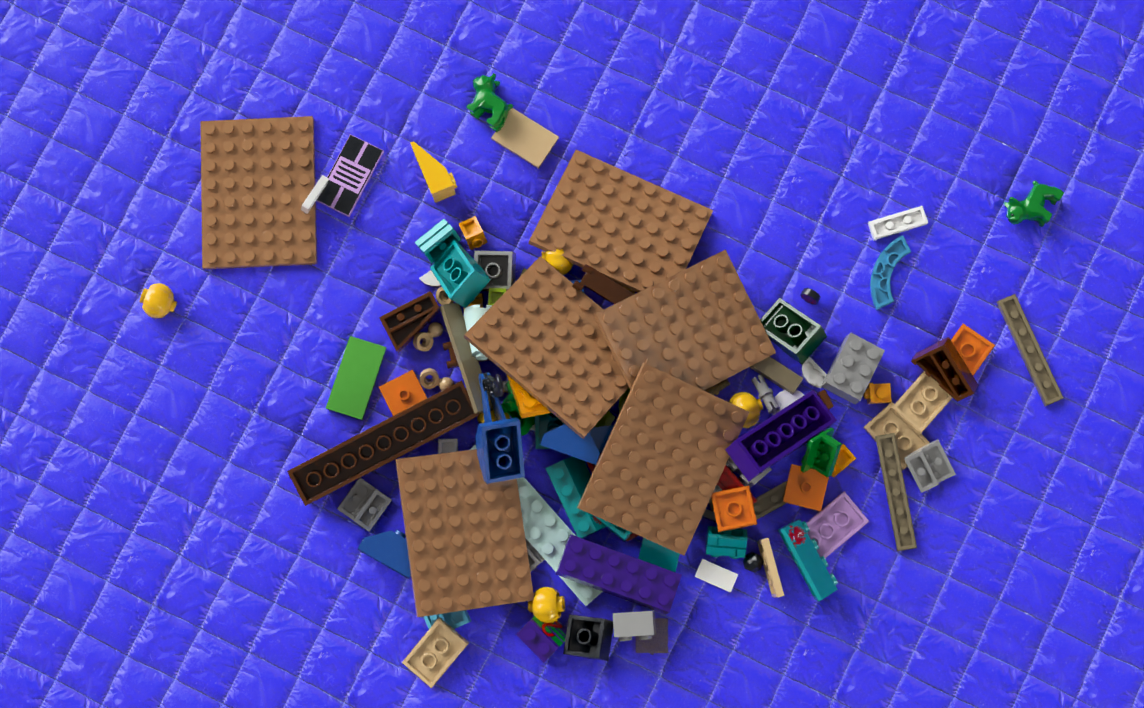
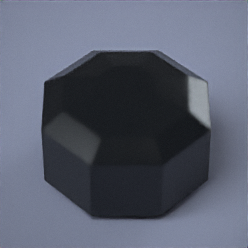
M754 552L745 555L743 560L745 569L754 573L761 570L764 563L762 556Z

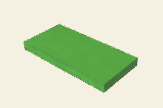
M352 336L349 337L326 409L360 420L364 419L387 349L386 347Z

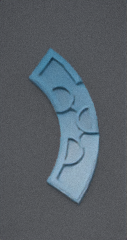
M903 235L892 241L882 251L873 267L870 291L876 310L894 302L890 288L891 274L896 264L903 257L911 253Z

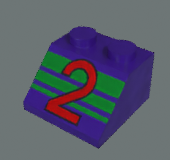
M534 616L516 635L545 662L565 642L567 628L559 620L553 623H543Z

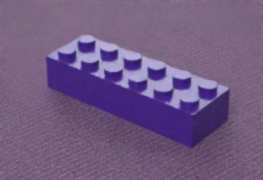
M813 389L736 439L725 451L749 482L806 444L810 438H814L820 432L825 431L837 420Z
M571 534L568 537L556 571V575L663 614L670 612L682 576L681 574Z

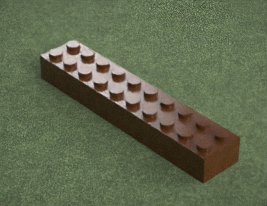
M462 381L287 472L306 506L479 416V413H474L468 392Z

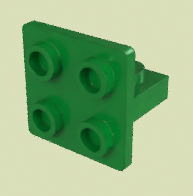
M832 427L808 440L806 453L801 460L802 466L800 471L804 473L813 468L826 477L832 475L842 443L832 438L834 433Z

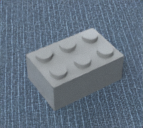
M850 332L844 338L821 387L853 404H857L861 401L885 350Z

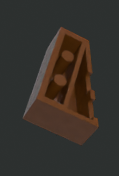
M429 291L379 318L399 354L414 336L441 310L433 294Z
M949 337L917 352L911 360L913 364H917L922 368L928 377L931 376L937 381L939 386L957 402L974 394L979 386Z

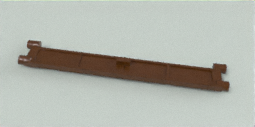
M587 264L582 268V271L585 272L580 282L576 280L572 285L578 291H581L585 286L612 304H616L634 295L628 289Z

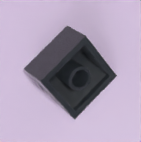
M569 614L563 654L608 661L613 621Z

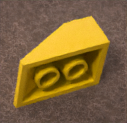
M414 141L410 142L434 202L437 203L456 195L455 188H457L452 172L448 173L441 163Z

